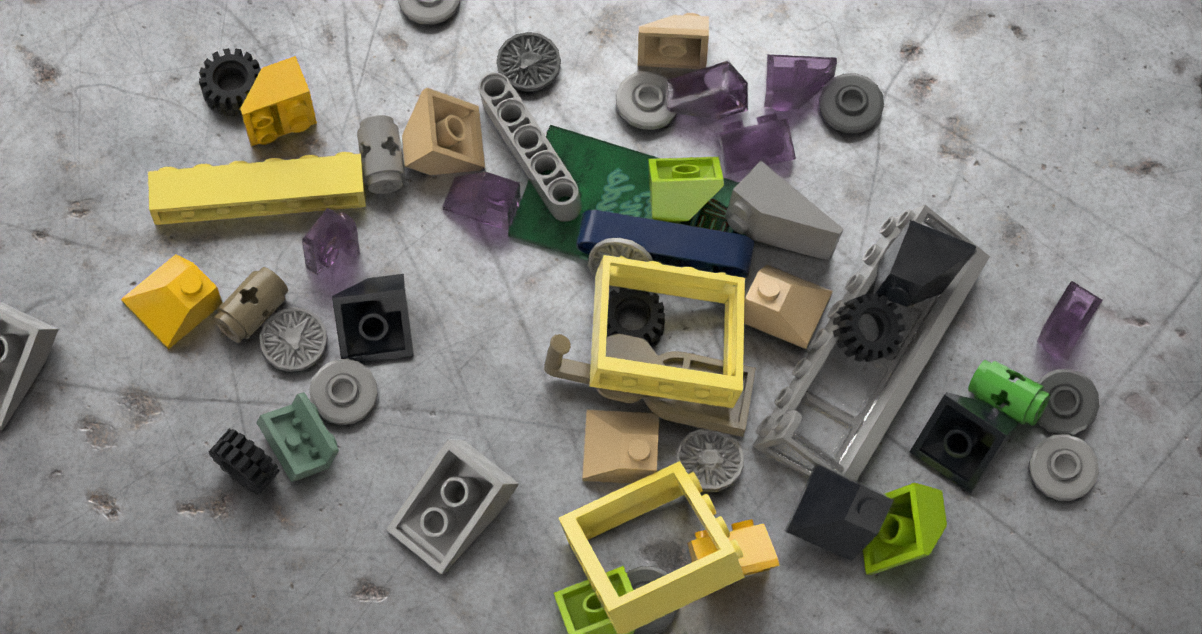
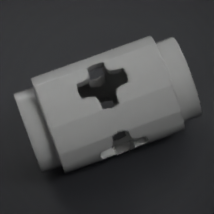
M376 115L363 119L359 123L360 128L357 131L359 153L362 157L364 183L368 185L370 192L376 194L391 193L401 189L403 186L402 181L405 178V170L398 126L394 124L392 117L386 115Z

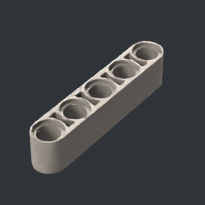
M496 72L486 74L480 80L478 88L485 112L551 214L560 221L574 220L579 216L582 208L576 182L508 78ZM494 93H502L499 96L491 97ZM512 118H518V119H519V120H517L516 122H513V123H508V122H507L509 119H512ZM528 144H536V146L531 149L523 148ZM546 170L554 171L549 175H541ZM564 196L571 197V199L566 202L557 201L558 199Z

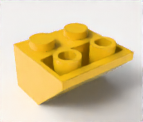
M296 56L263 67L240 108L251 147L258 144L272 143L278 137L291 132H303L311 125L317 123L310 90Z

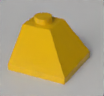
M177 254L121 299L125 306L168 350L223 303L218 287L193 262Z

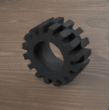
M227 48L223 49L225 54L223 56H220L218 51L213 53V62L208 58L204 61L205 68H200L199 74L201 78H199L203 97L212 110L216 107L218 114L223 115L224 111L227 110L228 116H235L234 110H239L241 114L240 108L261 68L256 59L253 60L250 53L246 52L243 56L242 50L235 48V53L231 54L230 49ZM229 74H241L245 78L244 85L234 91L222 90L219 87V81Z
M622 287L619 288L617 293L613 289L609 293L607 337L613 334H624L642 338L650 346L652 343L657 345L660 341V335L663 336L665 325L663 302L659 303V296L656 293L650 295V292L627 290V288ZM630 308L641 310L647 319L645 325L638 330H627L622 327L618 318L624 310Z
M878 293L864 294L848 300L844 303L845 306L840 307L836 312L840 316L834 318L833 325H838L839 329L834 330L833 334L834 337L841 336L842 341L838 342L837 345L839 349L843 347L848 348L844 352L847 357L855 355V361L861 362L865 360V362H871L889 356L890 353L898 349L896 345L902 343L904 337L898 335V333L905 331V325H898V320L903 319L902 313L895 314L893 312L898 306L894 302L886 304L888 301L886 296L878 297ZM864 314L871 315L877 322L879 334L875 341L866 340L860 332L859 319Z
M229 428L210 449L209 455L233 480H237L241 486H245L250 492L259 495L280 470L277 464L272 462L273 459L266 455L265 451L260 447L258 448L254 445L255 443L252 440L246 439L245 435Z

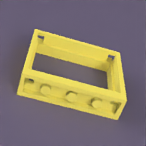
M603 255L595 275L589 387L734 408L743 391L745 278L726 275L723 272L700 271L693 267L681 268L662 265L656 261L644 262L627 259L623 256ZM609 285L725 304L723 375L606 357Z
M680 461L559 517L568 543L617 634H627L745 578L738 560L744 557L736 539L728 540L731 536L725 521L721 516L717 518L713 516L717 513L709 495L701 496L700 493L703 490L694 472L688 474ZM685 495L718 551L618 597L588 540Z

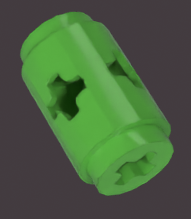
M986 359L983 360L968 386V391L974 394V399L988 402L1022 425L1028 423L1034 426L1042 416L1050 399V394L1044 391V386L996 360L992 363ZM1015 378H1018V380L1015 383L1009 380H1014ZM1003 402L1009 405H1005L1003 408L999 407Z

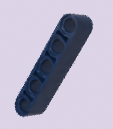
M587 210L583 212L576 248L580 252L589 255L594 246L605 239H628L644 247L651 255L652 260L662 265L681 268L693 267L700 271L712 273L723 272L726 275L743 277L745 279L749 276L754 249V241L744 235L600 210Z

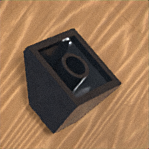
M909 220L878 262L874 293H878L879 297L884 295L889 301L905 307L942 294L974 254L976 246Z
M404 274L367 278L332 296L341 359H350L363 363L414 356Z
M946 392L909 452L971 493L998 457L1019 422L988 402Z
M816 463L784 531L852 561L878 535L893 503V499Z

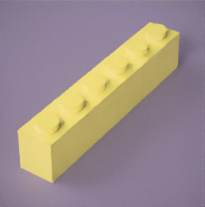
M340 152L334 156L327 157L305 155L299 159L291 160L269 158L264 162L256 163L234 161L229 165L220 166L198 164L193 168L184 169L163 167L158 171L148 172L149 211L155 225L366 207L361 154H353L351 152Z

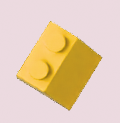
M753 519L731 524V537L728 540L736 539L743 552L744 557L738 560L744 576L780 566L764 524L754 526ZM706 530L695 532L696 539L687 543L692 563L718 551Z

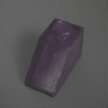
M767 54L764 107L773 108L777 111H788L802 107L818 94L831 78H834L837 58Z
M729 61L718 63L667 80L666 108L669 112L713 120L748 111V82Z
M489 172L457 176L454 178L447 194L443 210L509 231L521 202L520 182Z
M1071 280L1044 324L1037 342L1042 344L1044 350L1055 357L1061 356L1068 361L1090 329L1103 300Z

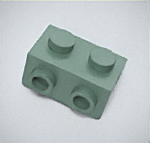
M304 392L297 394L291 405L262 414L256 422L291 482L329 469L339 452L335 437L332 433L328 432L320 419L317 407L310 402Z

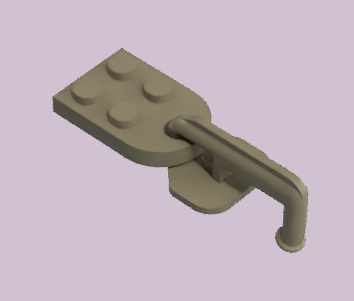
M562 334L554 335L550 340V346L547 350L544 364L545 372L553 377L590 385L591 364L563 358V355L569 352L571 343ZM613 334L606 338V357L723 375V360L681 351H671L657 355L649 343L642 338L624 334ZM743 365V391L734 408L596 388V390L607 399L625 403H635L643 398L648 408L654 414L668 421L743 437L747 425L756 367Z

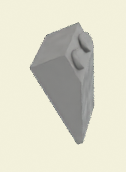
M762 161L733 189L725 215L730 227L738 234H745L754 241L827 261L833 256L844 230Z
M0 302V430L5 428L46 363L59 330Z
M447 439L386 530L441 575L445 574L496 518L519 483L465 440Z

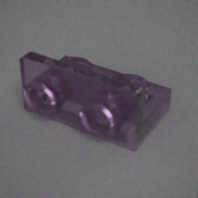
M777 113L756 117L757 124L744 127L743 120L722 124L723 131L715 133V137L720 143L726 174L753 169L760 161L766 165L795 160L796 156L788 118L778 119Z
M329 208L324 211L302 239L306 268L318 275L324 267L329 268L332 266L339 255L338 249L354 259L360 254L358 231L355 221L343 212L337 214Z

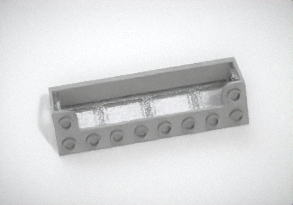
M927 205L913 210L907 209L903 214L896 217L891 216L883 223L879 230V233L882 234L880 239L865 252L862 261L865 262L859 272L854 273L845 285L847 292L843 299L837 301L827 315L830 320L827 325L812 338L810 342L812 349L808 356L797 363L792 372V375L795 377L789 387L787 386L780 391L774 401L776 408L771 416H767L756 430L758 437L752 445L755 449L808 479L817 463L850 479L858 480L990 258L987 253L975 245L976 250L942 294L909 307L895 303L898 307L893 312L895 314L902 313L903 319L898 320V325H905V331L898 333V335L904 338L902 343L896 345L898 349L895 352L871 362H865V360L861 362L855 361V355L847 357L844 352L848 348L843 347L839 349L837 345L838 342L842 341L841 336L834 337L833 334L834 330L839 329L838 325H833L834 318L840 316L836 312L840 307L845 306L844 303L848 300L864 294L874 293L878 262L909 220L975 245ZM862 315L859 319L860 332L866 340L875 341L879 334L877 322L871 315Z

